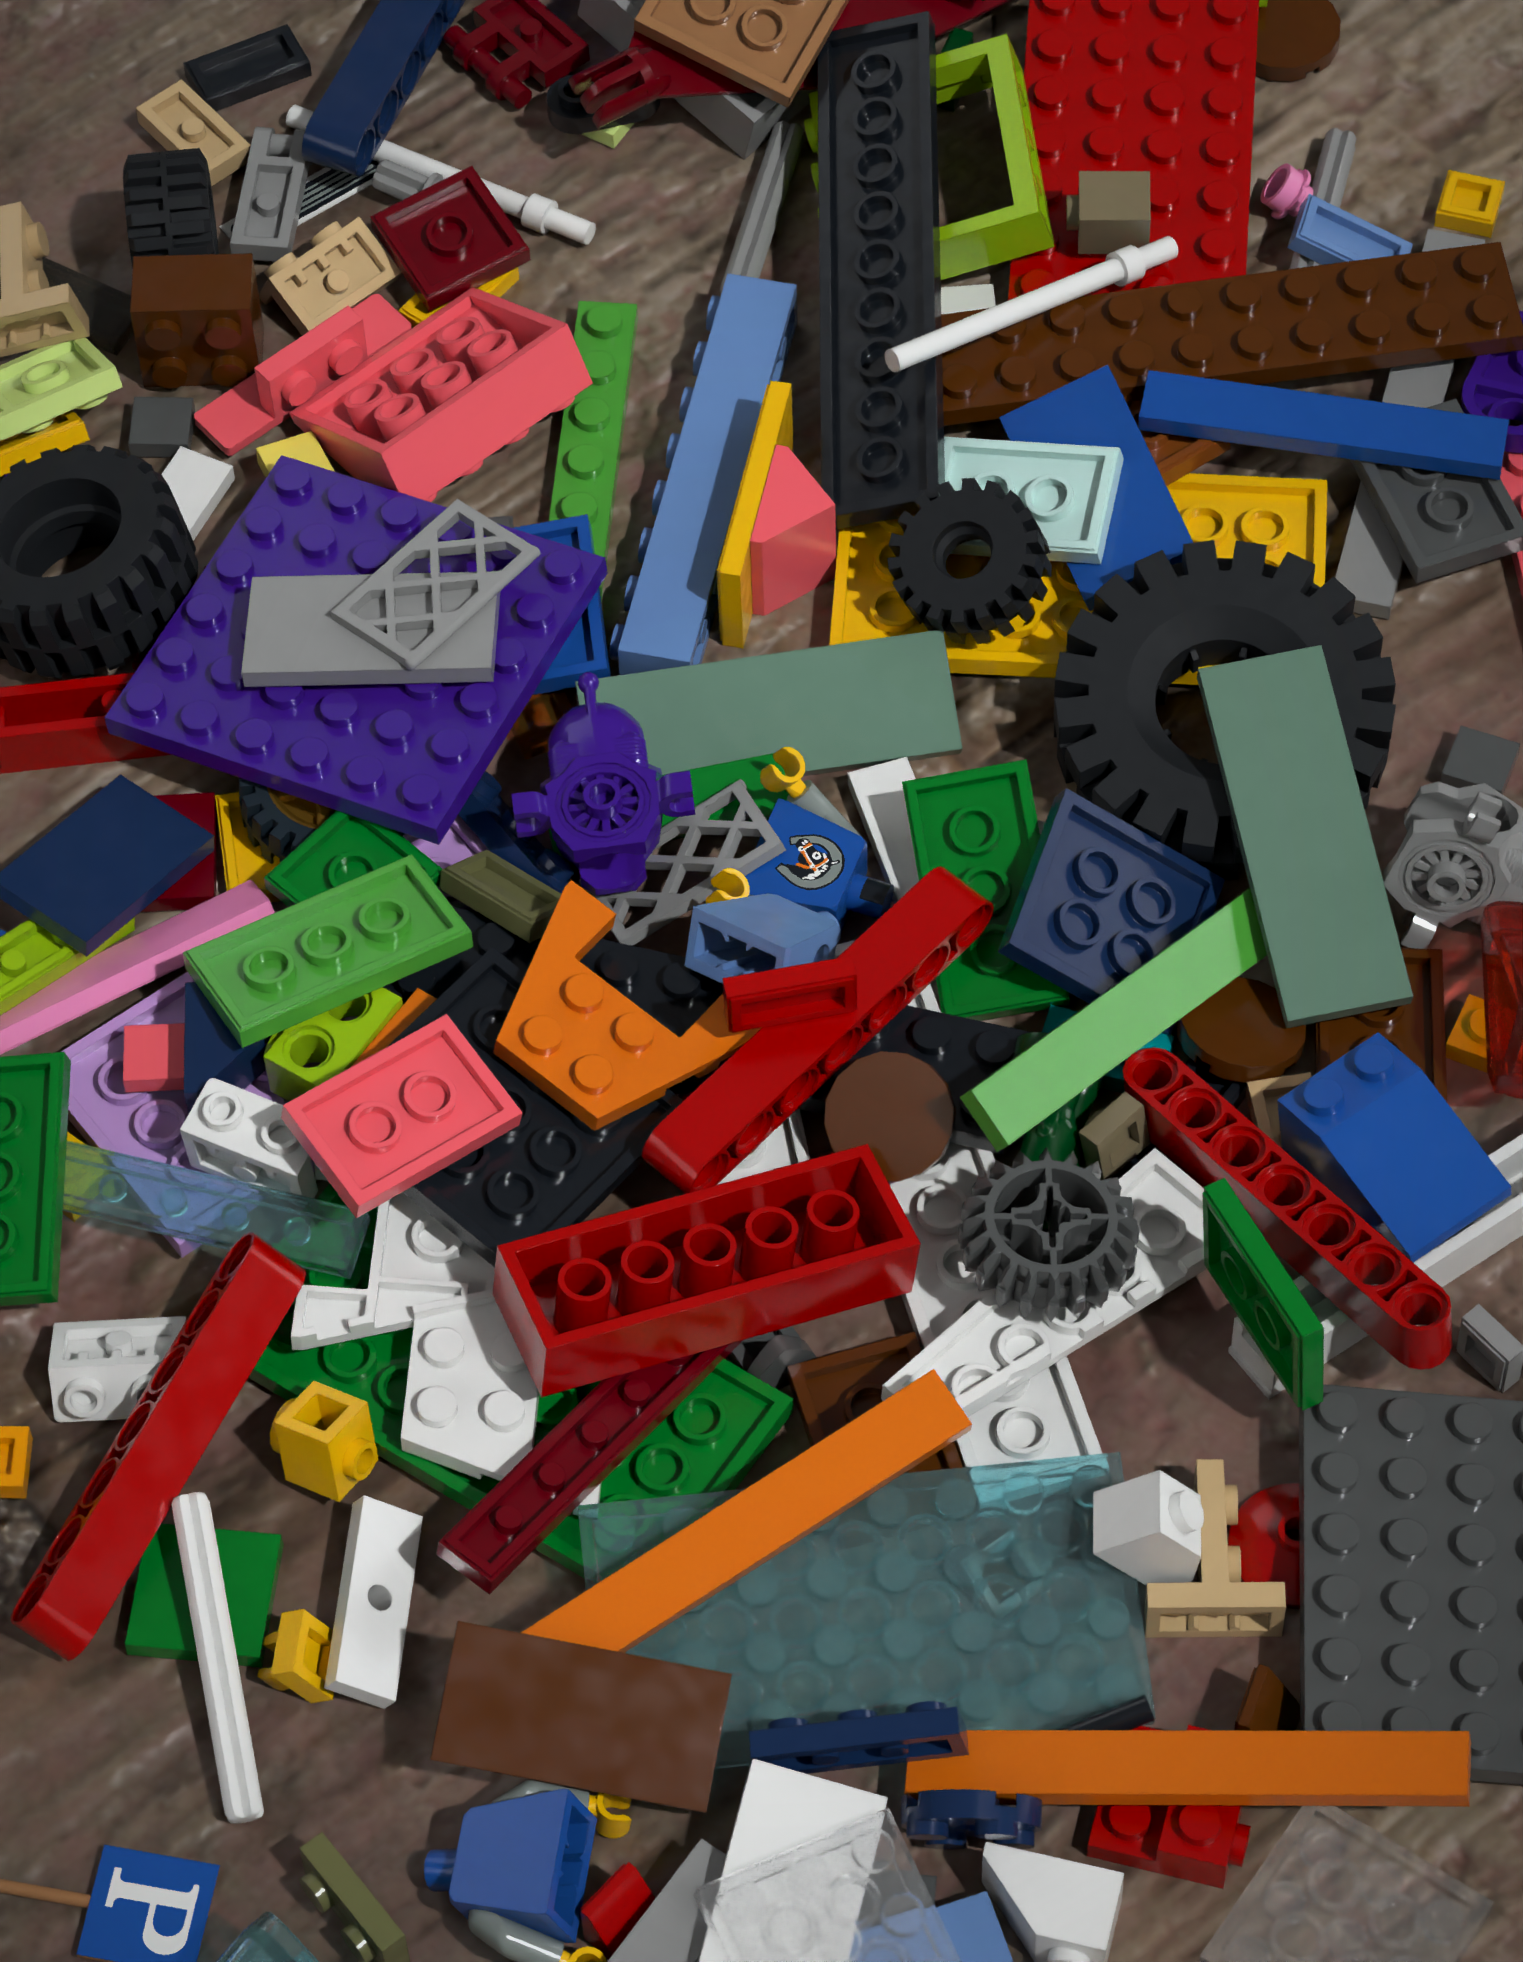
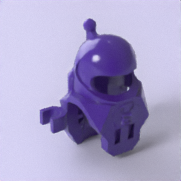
M585 672L578 679L579 689L584 693L585 704L573 707L565 713L550 733L547 755L549 756L548 763L551 776L540 784L541 793L530 791L511 794L517 837L540 835L550 828L560 854L579 869L581 885L584 889L596 896L636 891L647 879L645 861L660 841L663 814L669 817L696 815L690 771L669 773L662 777L661 768L648 764L646 741L639 722L619 706L612 703L597 702L596 690L599 686V679L596 674Z

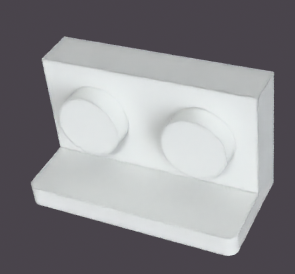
M216 1078L209 1079L180 1128L190 1166L307 1212L318 1192L310 1156L281 1119L283 1105Z
M186 1316L54 1323L48 1364L54 1419L57 1422L127 1419L185 1324Z

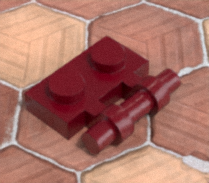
M486 0L473 8L474 25L478 28L468 34L460 26L454 25L446 31L443 37V42L453 51V58L467 71L475 70L485 79V87L499 100L507 99L517 109L526 106L532 98V91L522 81L532 76L543 87L548 88L555 81L565 77L590 60L589 44L539 0ZM498 47L510 56L501 63L490 54V52Z

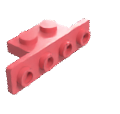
M380 294L371 295L353 308L346 306L254 367V374L195 412V425L227 456H232L291 417L289 413L308 401L343 375L353 371L359 364L412 329L411 323Z

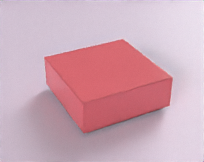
M185 1023L124 1026L123 1084L125 1093L184 1090Z

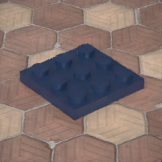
M1066 788L1054 797L998 952L1085 1002L1090 1003L1214 913L1225 879ZM1175 1023L1162 1033L1171 1035Z

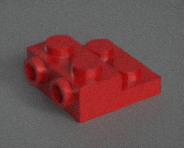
M1192 1725L1187 1727V1730H1209ZM1139 1726V1727L1134 1728V1729H1132V1730H1158V1729H1154V1728H1150V1727H1146V1726ZM1097 1805L1087 1845V1856L1224 1889L1229 1864L1238 1867L1243 1866L1251 1826L1239 1823L1243 1806Z

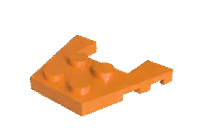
M571 880L564 887L496 1039L493 1053L592 1130L596 1131L665 1096L666 1089L693 1075L700 1078L718 1069L721 1061L731 1057L761 1028L733 1033L728 1032L724 1014V998L721 995L681 1037H678L582 964L580 960L613 928L616 913Z

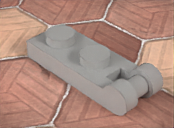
M255 127L230 240L231 254L252 253L253 260L276 262L284 255L292 252L310 165H312V163L303 160L302 141L305 130H295L294 135L275 134L274 128Z

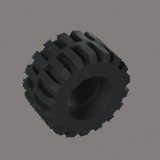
M200 148L128 155L123 168V188L132 269L133 256L219 254L210 173L207 160Z

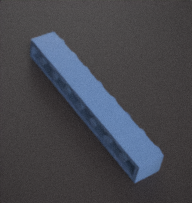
M727 273L721 296H711L706 317V330L710 331L707 342L698 341L694 354L693 376H697L694 388L686 386L681 398L679 420L684 422L681 434L672 433L668 442L666 453V468L670 469L667 481L658 480L654 490L652 501V515L656 516L654 527H644L641 534L638 562L643 563L640 575H630L627 582L624 610L629 611L625 625L616 623L611 638L610 659L619 662V675L702 664L718 607L717 568L767 384L770 385V381L781 382L796 329L797 284Z

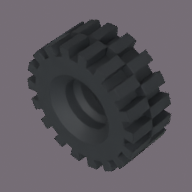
M962 478V490L958 491L953 489L949 481L936 485L940 496L930 501L924 492L917 497L914 502L920 509L918 513L912 516L904 510L897 521L903 529L904 535L891 534L889 547L896 556L887 558L888 569L895 579L892 583L919 624L924 623L928 631L942 630L943 633L945 631L952 643L965 644L967 633H971L977 644L991 642L989 630L998 628L1002 636L1005 637L1015 631L1009 621L1019 615L1027 622L1035 613L1029 604L1030 599L1033 597L1043 602L1048 591L1041 577H1051L1052 564L1046 554L1051 553L1047 540L1030 510L1024 506L1020 497L1011 490L1006 495L998 483L987 480L986 486L982 490L975 478ZM970 540H982L987 543L991 550V558L979 573L968 578L957 579L947 572L946 560L957 546Z

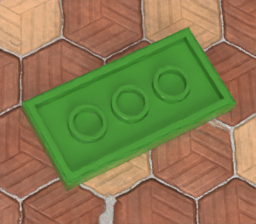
M411 854L183 952V959L187 972L239 1045L244 1048L473 948L471 930Z

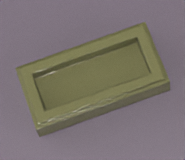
M487 849L441 870L440 889L528 943L543 937L561 896V893Z

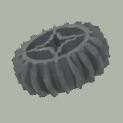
M1047 1147L1040 1154L1039 1161L1033 1162L1019 1151L1013 1159L1012 1168L996 1160L994 1167L990 1169L989 1178H977V1181L972 1186L971 1196L966 1198L961 1209L960 1219L963 1223L959 1225L958 1243L960 1248L963 1249L962 1261L965 1265V1271L976 1272L975 1282L978 1285V1291L996 1288L995 1300L999 1308L1012 1300L1019 1302V1310L1023 1319L1032 1311L1033 1307L1044 1308L1050 1322L1058 1315V1309L1066 1307L1077 1319L1084 1312L1086 1301L1102 1308L1104 1302L1108 1299L1109 1290L1119 1292L1120 1288L1125 1284L1127 1272H1130L1131 1267L1135 1265L1137 1256L1135 1245L1138 1243L1140 1232L1139 1225H1137L1138 1220L1133 1218L1135 1208L1132 1204V1197L1120 1196L1121 1186L1119 1185L1118 1177L1101 1180L1102 1170L1098 1161L1084 1169L1077 1166V1158L1074 1151L1064 1159V1162L1052 1160ZM1044 1221L1048 1224V1232L1042 1231ZM1049 1236L1055 1237L1053 1247L1049 1244Z

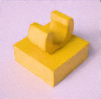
M305 1609L281 1613L279 1630L264 1637L263 1642L265 1647L274 1652L272 1667L259 1669L257 1677L275 1690L284 1691L291 1689L309 1703L333 1700L334 1692L324 1688L333 1630Z

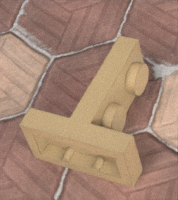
M21 201L0 206V357L90 336L89 317L69 283L53 287L49 286L47 276L43 270L42 260L43 257L49 255L47 234L41 222L34 223Z
M1196 1459L1193 1491L1201 1495V1505L1204 1512V1523L1201 1527V1559L1197 1568V1582L1147 1583L1144 1607L1145 1638L1282 1637L1286 1611L1285 1582H1241L1240 1546H1228L1227 1525H1238L1237 1485H1225L1223 1459Z

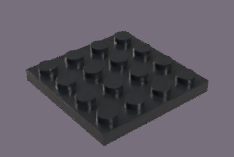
M491 947L388 1046L447 1014L523 1112L519 1126L403 1192L495 1268L497 1245L583 1222L644 1161L642 1150L646 1140L659 1123L679 1106L683 1100L670 1089H666L665 1096L594 1131L493 1053L496 1039L526 973L494 947Z

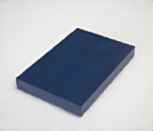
M120 774L0 871V899L87 957L214 851V835Z

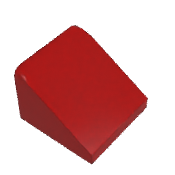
M630 1862L626 1865L623 1864L581 1907L584 1939L600 1950L608 1960L655 1900L641 1874Z

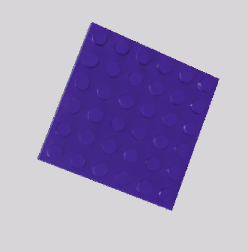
M281 455L104 717L108 733L439 845L608 574L606 559L596 554L501 525L531 545L538 547L541 554L500 592L494 682L244 687L241 670L252 577L373 574L447 508ZM459 520L439 538V542L475 538V531L472 527ZM509 550L485 552L487 572L500 571L517 555ZM476 553L441 556L440 573L477 572ZM430 558L415 559L399 574L431 573Z

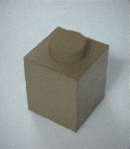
M1079 171L1078 195H1067L1066 230H1078V254H1109L1128 245L1139 248L1148 244L1151 224L1150 171Z

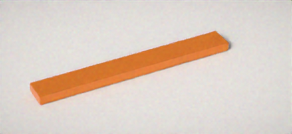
M933 1369L521 1633L625 1653L971 1431L972 1423Z
M967 1730L969 1755L907 1762L904 1791L905 1795L907 1794L918 1800L919 1791L943 1789L996 1791V1798L1000 1800V1804L1016 1805V1793L1037 1797L1042 1800V1805L1470 1807L1471 1738L1469 1731Z

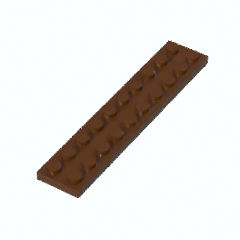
M1501 242L1087 295L942 353L944 426L1000 419L999 417L1105 365H1109L1123 397L1132 395V401H1138L1143 399L1148 370L1260 385L1523 350V323ZM986 309L941 314L942 327Z

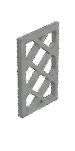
M456 499L331 611L332 620L412 671L539 557L541 552L538 547L531 545L459 499ZM459 520L472 527L475 531V538L439 542V538ZM509 550L517 555L502 570L487 572L485 552ZM476 553L477 573L441 576V556ZM430 558L431 578L395 581V577L415 559ZM478 588V592L458 610L442 611L441 591ZM432 593L433 613L396 617L395 596ZM385 597L386 618L364 620L355 614L370 599ZM434 628V631L414 650L397 641V631Z
M742 779L737 780L695 807L696 815L678 817L661 828L660 841L655 849L679 834H686L677 856L652 855V851L645 861L646 869L671 870L661 893L629 891L596 896L587 890L588 893L616 913L611 930L619 943L633 946L693 909V906L706 901V898L715 890H720L711 884V879L723 869L733 868L746 876L786 851L783 843L746 790L747 786ZM737 799L740 803L733 821L708 820L711 814ZM701 835H727L718 858L692 857ZM742 836L763 837L765 843L741 858H734ZM686 871L711 872L710 877L683 894L677 893ZM580 878V879L578 880V882H579L580 887H582V885H581V878ZM630 906L655 907L651 914L625 929L622 924Z

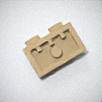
M360 217L343 228L335 221L310 240L309 243L313 248L299 258H296L290 252L274 262L264 272L268 280L261 289L259 298L265 305L275 300L303 336L346 306L353 308L371 295L377 294L396 281L402 272Z

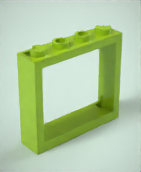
M1007 33L936 55L937 104L993 87L1014 203L1012 206L939 227L941 280L1055 247L1023 69ZM818 91L809 93L812 118L804 120L807 139L813 153L818 152ZM818 162L811 164V172L819 194Z

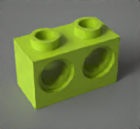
M381 987L272 1035L266 1045L263 1056L270 1091L287 1101H291L349 1069L402 1007V997ZM348 1016H358L357 1018L349 1021L341 1020ZM313 1062L321 1063L320 1065L315 1067H303L304 1065Z

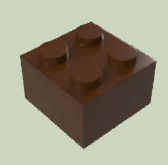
M252 253L133 256L130 314L144 387L178 388L181 386L212 385L234 387L255 373L254 367L263 362L264 325Z

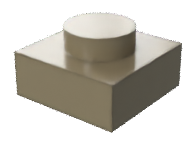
M1123 1092L1108 1107L1095 1111L1087 1120L1084 1128L1079 1131L1085 1165L1088 1167L1098 1161L1102 1170L1101 1180L1112 1178L1151 1144L1144 1105L1127 1092Z

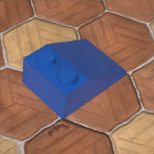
M1379 1032L1277 1100L1282 1149L1413 1263L1512 1195L1511 1185L1423 1070Z

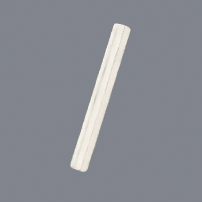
M193 1492L175 1497L171 1505L224 1813L230 1823H246L261 1818L264 1809L210 1501L205 1493Z

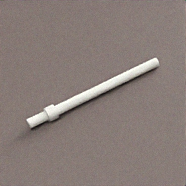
M294 104L287 113L286 125L297 130H305L314 111ZM387 140L382 142L373 158L374 161L379 163L382 160L392 161L427 177H430L433 173H439L443 176V180L462 171ZM482 179L502 210L507 214L520 218L522 226L542 234L552 231L585 245H588L593 239L596 230L595 223L558 209L556 201L536 193L528 197Z
M1166 236L1139 248L1128 245L1109 253L1102 263L890 348L885 352L886 364L892 372H898L1113 283L1117 286L1132 283L1143 278L1146 270L1176 258L1179 252L1178 245L1171 236Z

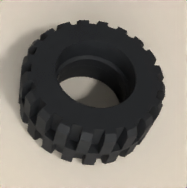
M73 445L72 451L62 453L57 448L40 452L42 458L30 463H26L25 459L12 465L10 467L11 473L0 480V658L8 660L10 666L24 672L32 673L36 668L38 675L61 679L63 673L71 672L72 676L76 678L93 676L94 669L105 666L111 671L125 665L124 659L138 652L142 656L152 648L155 643L154 639L164 630L193 587L192 584L196 581L198 576V560L195 555L196 547L168 483L145 460L134 455L128 457L125 451L104 446L101 452L96 451L95 447L91 445ZM94 546H109L99 557L78 570L59 576L41 577L53 564L71 553Z

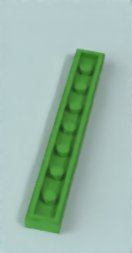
M1250 887L960 1096V1099L996 1152L1009 1146L1267 956Z

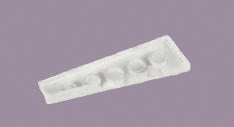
M1154 1148L1119 1179V1185L1121 1186L1120 1196L1132 1197V1204L1135 1208L1133 1218L1138 1220L1137 1225H1139L1140 1232L1138 1243L1135 1245L1137 1256L1135 1265L1131 1267L1130 1272H1127L1125 1284L1120 1288L1119 1292L1109 1290L1108 1299L1104 1302L1102 1308L1086 1301L1084 1312L1077 1319L1066 1307L1058 1309V1315L1050 1322L1044 1308L1033 1307L1032 1311L1023 1319L1019 1310V1302L1012 1300L999 1308L995 1300L996 1288L992 1289L885 1382L882 1387L881 1399L883 1401L934 1369L966 1416L969 1417L1207 1269L1204 1265L1202 1198L1204 1188ZM1055 1237L1049 1240L1051 1247L1054 1246Z

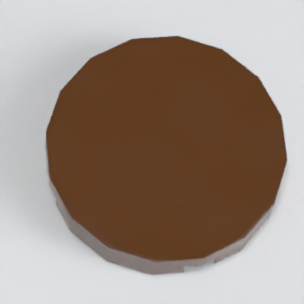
M1268 0L1267 7H1259L1256 76L1270 81L1293 82L1305 79L1306 72L1314 71L1318 67L1320 72L1328 67L1339 50L1341 20L1333 4L1328 0Z
M1237 977L1178 1020L1176 1035L1184 1052L1195 1063L1198 1056L1203 1062L1210 1064V1073L1222 1079L1247 1083L1249 1081L1280 1077L1284 1075L1287 1067L1293 1063L1295 1065L1301 1057L1305 1044L1306 1025L1286 1028L1276 988L1259 980Z
M880 1051L856 1059L837 1076L826 1098L824 1126L834 1152L868 1144L887 1181L901 1182L924 1174L943 1158L953 1136L956 1107L949 1085L932 1065L908 1053Z

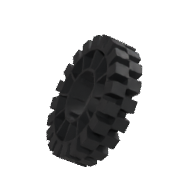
M1214 540L1183 544L1182 562L1171 565L1165 553L1161 550L1134 563L1133 581L1127 583L1116 573L1095 592L1094 611L1090 613L1081 608L1067 632L1066 653L1060 652L1054 686L1053 737L1058 739L1057 759L1065 783L1075 782L1076 794L1187 858L1193 861L1206 862L1208 870L1224 879H1237L1239 863L1244 862L1219 764L1210 763L1205 758L1199 760L1179 749L1171 741L1172 733L1170 730L1162 729L1156 714L1157 704L1165 705L1168 686L1173 681L1189 671L1194 673L1198 671L1199 667L1207 665L1225 664L1322 645L1364 809L1368 807L1371 787L1378 789L1387 763L1396 705L1393 704L1396 683L1391 657L1381 658L1383 636L1370 613L1357 618L1353 615L1356 596L1334 576L1322 587L1313 583L1315 564L1287 552L1280 566L1275 567L1265 563L1267 545L1237 540L1233 558H1217Z

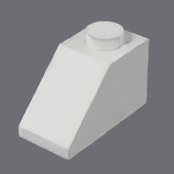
M1161 1470L1093 1492L1094 1555L1144 1585H1147V1583L1193 1582L1201 1559V1527L1204 1523V1512L1200 1494Z
M985 1842L982 1856V1884L1034 1962L1108 1961L1122 1902L1124 1873Z

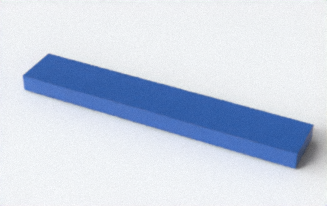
M1148 370L1138 428L1142 431L1500 480L1509 419Z

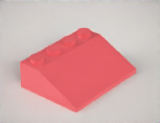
M472 287L359 364L353 371L343 375L308 401L292 410L289 414L293 423L304 433L313 431L321 448L354 478L432 502L436 498L437 492L457 478L477 471L482 466L484 459L504 445L515 443L528 434L529 428L550 413L567 408L573 403L575 396L593 384L567 323Z

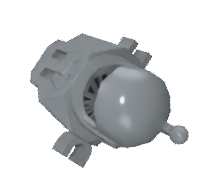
M1438 781L1421 786L1404 814L1407 834L1398 852L1383 871L1385 888L1407 910L1402 918V924L1408 926L1401 938V945L1414 949H1427L1434 937L1439 922L1451 928L1467 919L1497 932L1513 929L1514 927L1523 930V808L1486 783L1456 788Z

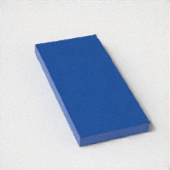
M1105 365L999 417L1010 441L1119 447L1121 449L1124 460L1102 563L1066 562L1089 611L1094 609L1095 592L1116 573L1127 583L1133 581L1134 563L1163 550L1171 565L1182 562L1183 544L1194 542L1109 365Z

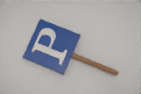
M104 1845L91 1895L0 1879V1893L87 1908L76 1953L78 1958L101 1962H198L220 1872V1865Z

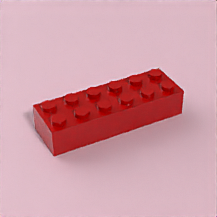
M865 1144L497 1245L493 1296L540 1396L545 1397L912 1292L921 1243L869 1145Z

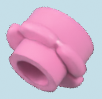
M1286 163L1278 167L1271 174L1262 189L1260 200L1264 205L1273 210L1271 213L1273 218L1279 220L1286 217L1287 214L1292 217L1298 215L1302 202L1309 194L1313 195V188L1309 186L1311 181L1310 172L1306 169L1303 171L1295 169Z

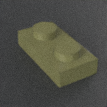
M323 1832L301 1846L299 1850L305 1875L299 1878V1882L310 1901L321 1913H325L331 1908L343 1922L345 1927L340 1930L341 1936L358 1961L410 1962L405 1934Z

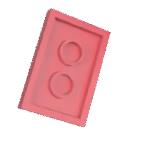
M445 1014L284 1104L281 1119L355 1218H358L519 1126L523 1112L454 1022Z

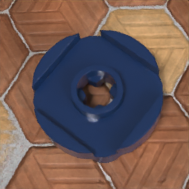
M972 1789L919 1791L918 1800L907 1794L901 1797L900 1826L906 1829L907 1838L925 1840V1847L944 1850L967 1848V1837L991 1839L993 1843L1017 1849L1034 1848L1035 1833L1042 1830V1800L1034 1796L1016 1793V1807L1000 1806V1800L996 1798V1791Z

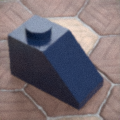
M185 982L184 1097L188 1114L209 1079L216 1078L241 1089H246L266 1071L263 1056L266 1045L271 1038L269 1036L242 1048L195 982Z

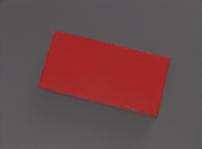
M853 956L722 978L724 1014L728 1032L732 1033L857 1010V973Z

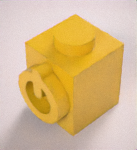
M313 1381L297 1398H292L284 1403L272 1422L270 1445L273 1451L281 1456L285 1480L337 1502H340L359 1481L364 1480L379 1460L368 1402L317 1381Z

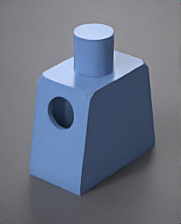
M768 893L693 906L684 966L723 984L722 978L834 959L836 945L841 936L840 925L835 916L827 911L815 912L779 895Z

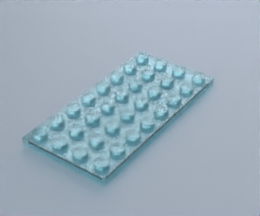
M1120 1452L904 1473L625 1652L627 1654L732 1674L715 1769L749 1766L752 1762L749 1731L768 1729V1723L777 1719L803 1718L809 1721V1724L836 1721L837 1715L842 1712L856 1709L872 1710L877 1712L878 1716L905 1713L907 1706L924 1701L942 1702L947 1705V1708L958 1707L967 1730H1056L1145 1694L1154 1719H1156L1137 1578L1127 1575L1093 1554V1492L1124 1482ZM745 1489L578 1505L585 1590L590 1589ZM1155 1720L1144 1725H1153Z

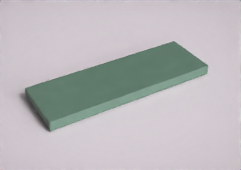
M942 630L598 678L597 702L612 703L619 706L639 722L646 741L648 764L661 768L662 775L771 754L783 747H792L803 756L805 761V773L803 776L870 767L907 757L908 761L961 754L963 749ZM576 681L578 706L585 704L584 693L579 689L578 681Z
M1322 645L1198 669L1197 680L1285 1027L1291 1028L1411 1004L1413 993Z

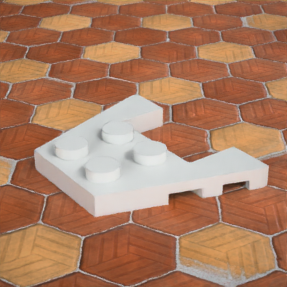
M314 1163L315 1179L327 1180ZM402 1192L378 1206L367 1289L314 1285L302 1286L295 1302L291 1331L292 1350H306L414 1327L415 1319L496 1302L493 1296L495 1268Z
M491 1302L415 1319L400 1437L402 1451L480 1480L485 1475L501 1481L534 1448L539 1392L497 1303ZM601 1483L573 1510L574 1515L587 1520H598Z

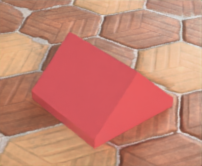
M775 446L750 539L752 609L755 615L765 616L835 579V503L788 446Z

